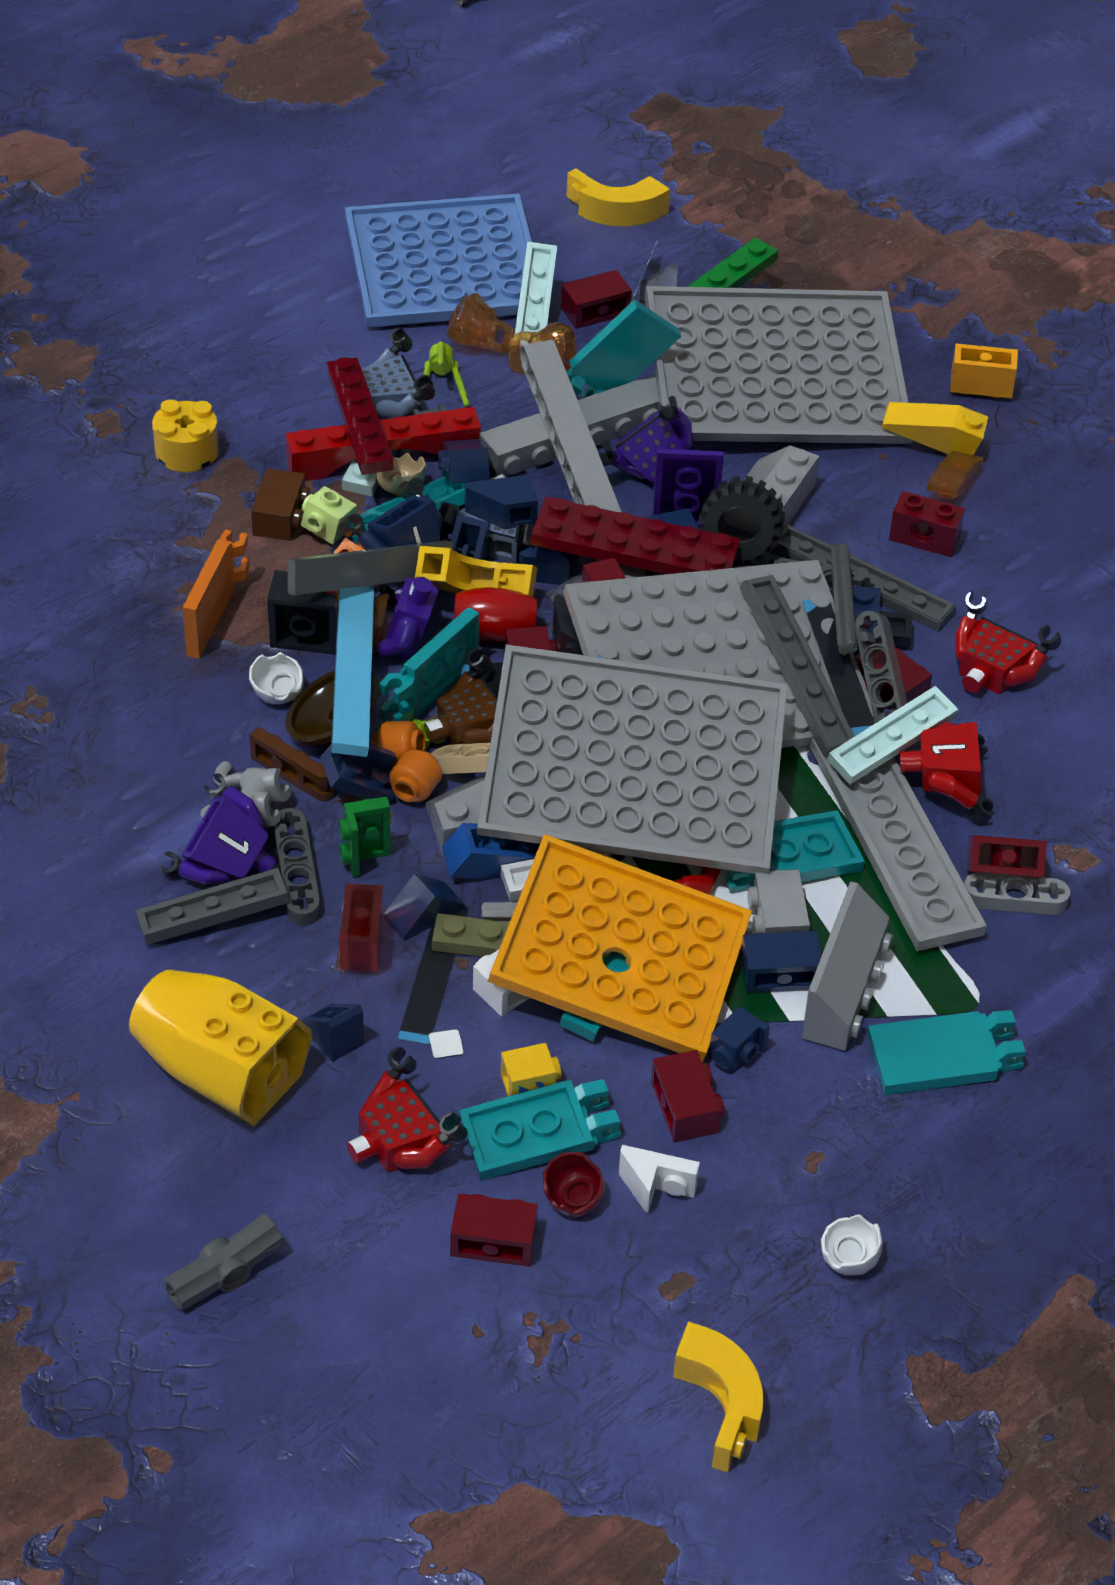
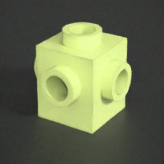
M324 486L314 495H308L303 502L302 511L304 513L301 526L329 543L334 544L344 536L339 530V524L343 521L348 523L347 517L355 514L357 505L339 495L336 491Z

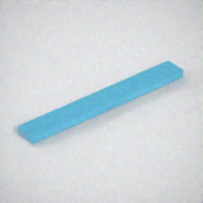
M374 585L339 590L331 753L367 757Z

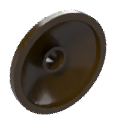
M335 670L311 683L298 695L290 706L285 720V727L290 737L296 743L306 746H322L332 743ZM372 670L370 715L377 705L381 691L380 681Z

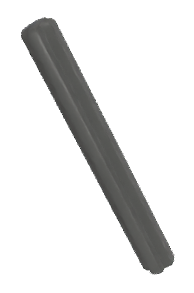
M842 542L840 545L833 544L830 551L837 645L839 646V653L845 656L848 653L854 654L857 651V638L855 634L850 553L848 545Z

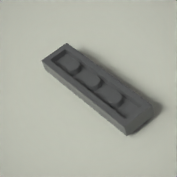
M275 868L135 911L146 945L290 903L279 869Z

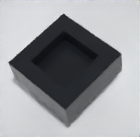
M880 611L889 620L894 645L910 647L912 614Z

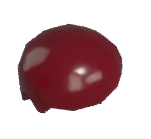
M563 1152L551 1159L543 1172V1189L548 1201L557 1211L568 1217H582L598 1208L605 1195V1180L600 1168L586 1154L581 1152Z

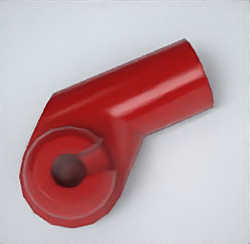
M703 867L699 875L684 876L682 879L675 880V882L710 895L721 870Z

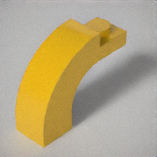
M575 168L567 173L566 197L579 205L578 215L585 219L609 226H636L652 222L669 213L670 188L651 176L626 187L606 186L596 182Z
M420 546L415 578L425 577L437 589L452 593L473 588L494 587L519 591L533 597L537 567L527 564L475 559L462 555L451 548Z
M688 1321L675 1355L673 1378L707 1389L722 1404L725 1417L714 1445L712 1468L728 1473L733 1457L741 1459L746 1441L750 1440L757 1443L763 1409L761 1380L750 1358L736 1343L715 1330Z

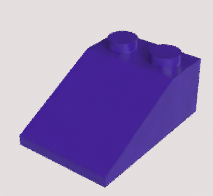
M657 449L652 515L689 508L698 528H700L701 524L698 523L699 516L705 501L714 488L717 489L719 483L722 482L724 451Z

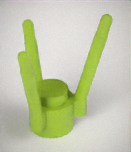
M442 341L434 344L429 351V360L424 363L423 375L429 377L432 371L438 375H445L451 371L463 405L468 407L470 403L459 372V363L454 360L452 347Z

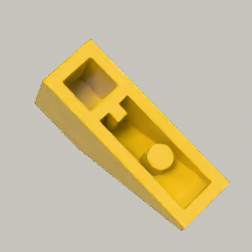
M889 402L881 428L969 463L983 440L988 416L960 405Z

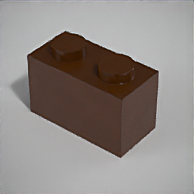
M266 468L251 510L253 536L292 540L295 528L300 529L303 502L310 495V488L305 487V473Z

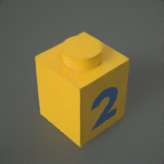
M546 1043L501 1052V1078L507 1096L556 1083V1080L561 1079V1068L558 1058L556 1056L551 1057Z

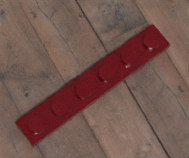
M342 357L336 361L326 362L327 374L361 475L394 470L393 457L358 358Z

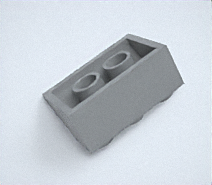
M788 446L758 459L747 474V476L753 477L754 483L758 484L762 480L766 482L765 488L767 490L773 488L777 492L775 498L782 500V512H785L783 526L790 523L815 487L819 455ZM735 506L727 509L723 514L724 521L728 525L753 534L761 528L758 516L749 508Z

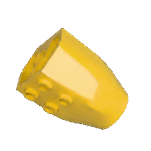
M170 969L157 974L144 987L134 1004L129 1019L131 1035L168 1074L194 1092L252 1126H255L302 1076L312 1041V1030L299 1018L238 983L218 976Z

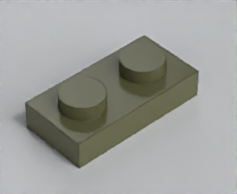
M437 913L432 938V951L479 957L491 955L500 949L510 922Z

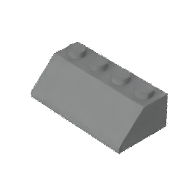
M850 881L808 990L802 1039L846 1051L850 1037L857 1038L863 1021V1016L859 1015L860 1010H868L873 994V988H869L871 981L878 982L883 967V961H880L879 958L881 954L888 955L893 939V934L887 933L890 918L858 883Z

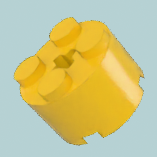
M173 399L163 401L160 405L161 409L155 413L152 420L154 449L157 460L161 459L165 462L168 469L178 472L197 471L202 469V464L210 460V464L214 462L219 453L217 418L211 404L207 401H176Z

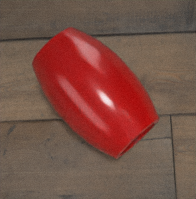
M483 587L461 591L455 595L454 619L468 607L479 612V640L506 642V629L535 627L537 599L522 592L506 588Z

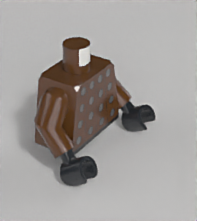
M472 649L466 657V662L471 669L468 672L464 671L454 688L437 700L438 719L424 723V731L430 743L445 738L452 745L491 743L498 696L484 678L477 679L478 675H485L492 668L491 660L479 649Z

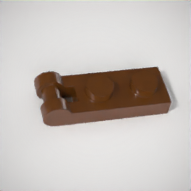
M257 727L249 734L252 760L267 769L280 768L279 776L319 801L325 802L333 799L335 789L330 786L322 762L314 761L305 752L296 750L283 742L277 735L270 734L260 727Z

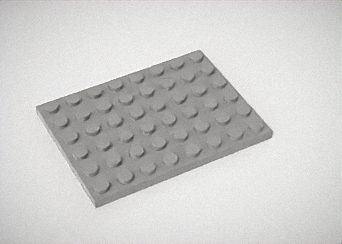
M646 286L644 294L646 307L679 328L681 338L654 362L659 402L662 406L667 404L670 406L669 397L674 396L676 398L677 406L692 421L693 441L912 444L913 440L881 428L889 402L908 403L887 291Z
M819 560L565 585L563 594L583 655L602 656L607 659L787 684L740 590V586L745 580L773 575L838 702L802 603L803 600H811L817 607H826L831 603L835 614L834 600ZM826 618L822 621L821 628L825 633L828 634L834 619ZM850 654L852 663L854 665L855 671L857 673L859 682L861 684L862 690L864 692L866 701L868 703L869 709L874 720L868 690L861 675L857 661L854 659V654ZM788 686L782 748L809 745L814 736Z
M506 644L477 835L540 844L543 835L546 834L590 851L753 874H768L771 860L788 684Z

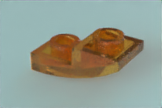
M952 451L944 458L927 484V490L937 492V496L944 499L956 498L968 490L970 477L982 468L983 457Z

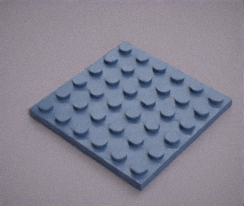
M519 193L345 207V219L367 327L412 325L425 322L472 320L485 317L518 315L527 242H532Z

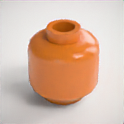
M412 721L384 722L380 725L377 734H373L371 744L395 753L396 760L390 767H394L403 754L409 750H426L425 734Z
M409 750L403 754L393 767L389 780L392 790L398 798L406 802H422L430 796L441 781L442 770L432 754L421 750Z

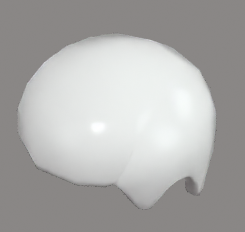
M281 652L270 657L262 654L250 666L249 680L256 695L264 702L284 704L295 700L304 688V671L297 660L285 656Z
M859 1214L850 1218L837 1219L826 1227L820 1240L823 1259L833 1270L843 1275H863L877 1264L883 1249L882 1235L878 1224L868 1222Z

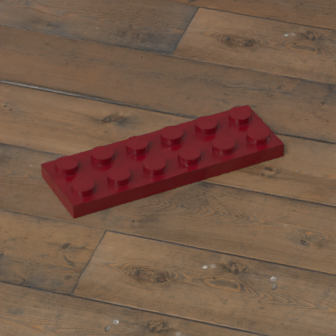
M545 497L531 533L530 545L599 560L615 557L617 563L663 574H676L733 568L740 538L730 537L724 533L698 530L691 526L670 524L659 519L633 516L627 512L601 509L594 505L573 503L562 498Z

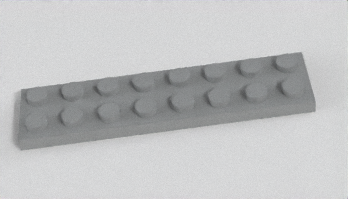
M815 738L811 739L809 747L916 951L984 936L987 925L903 772L900 771L895 758H891L850 785L827 761L828 756H823Z

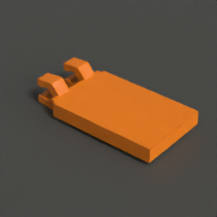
M224 530L219 540L216 541L182 607L187 657L200 659L234 592L235 582L246 580L250 569L249 558L243 557L241 565L234 567V558L245 555L248 546V534L241 532L239 541L232 543V530Z

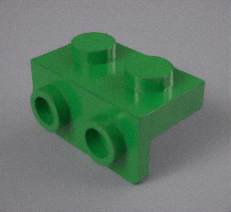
M387 796L344 803V819L338 820L341 840L345 841V843L339 844L340 856L343 865L349 864L352 877L360 876L359 861L391 856L390 805Z

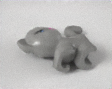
M228 761L221 762L216 768L215 773H219L224 777L227 787L240 786L241 792L254 800L264 821L263 826H275L280 821L281 812L277 809L272 810V801L282 803L288 800L291 795V788L288 784H279L280 768L265 769L252 767L247 768L244 772L230 774L233 769L232 764ZM213 777V782L220 787L221 783L217 782ZM210 805L201 809L200 815L202 819Z

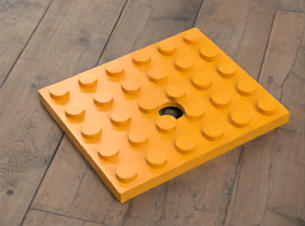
M544 834L487 982L678 1053L698 1050L703 1062L752 910ZM611 952H619L625 956L626 964L630 968L624 972L611 971L604 965L602 957L608 956Z

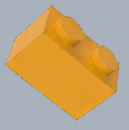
M956 343L951 369L950 392L984 395L995 398H1012L1017 373L1018 350Z

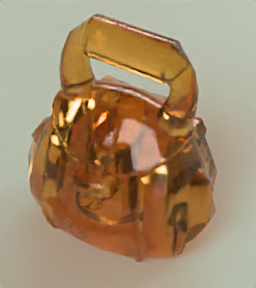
M474 293L470 296H464L451 315L446 334L458 345L477 347L479 349L487 347L496 352L510 353L513 350L515 330L509 324L498 320L495 310L490 308L478 293ZM497 330L505 332L502 344L494 340Z
M560 322L549 323L538 332L524 331L516 333L508 340V366L515 373L525 375L523 367H520V340H525L528 344L553 340L566 372L571 368L569 361L577 354L576 337L573 328Z

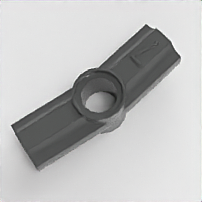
M262 1214L231 1238L220 1237L209 1242L200 1252L198 1259L163 1278L164 1288L173 1305L183 1311L219 1289L223 1292H230L239 1288L249 1278L251 1268L282 1247L286 1242L272 1220L265 1214Z

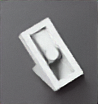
M622 1145L619 1175L644 1211L648 1213L655 1189L675 1196L683 1195L694 1198L698 1184L700 1162Z

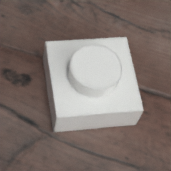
M534 859L501 865V878L510 902L519 900Z

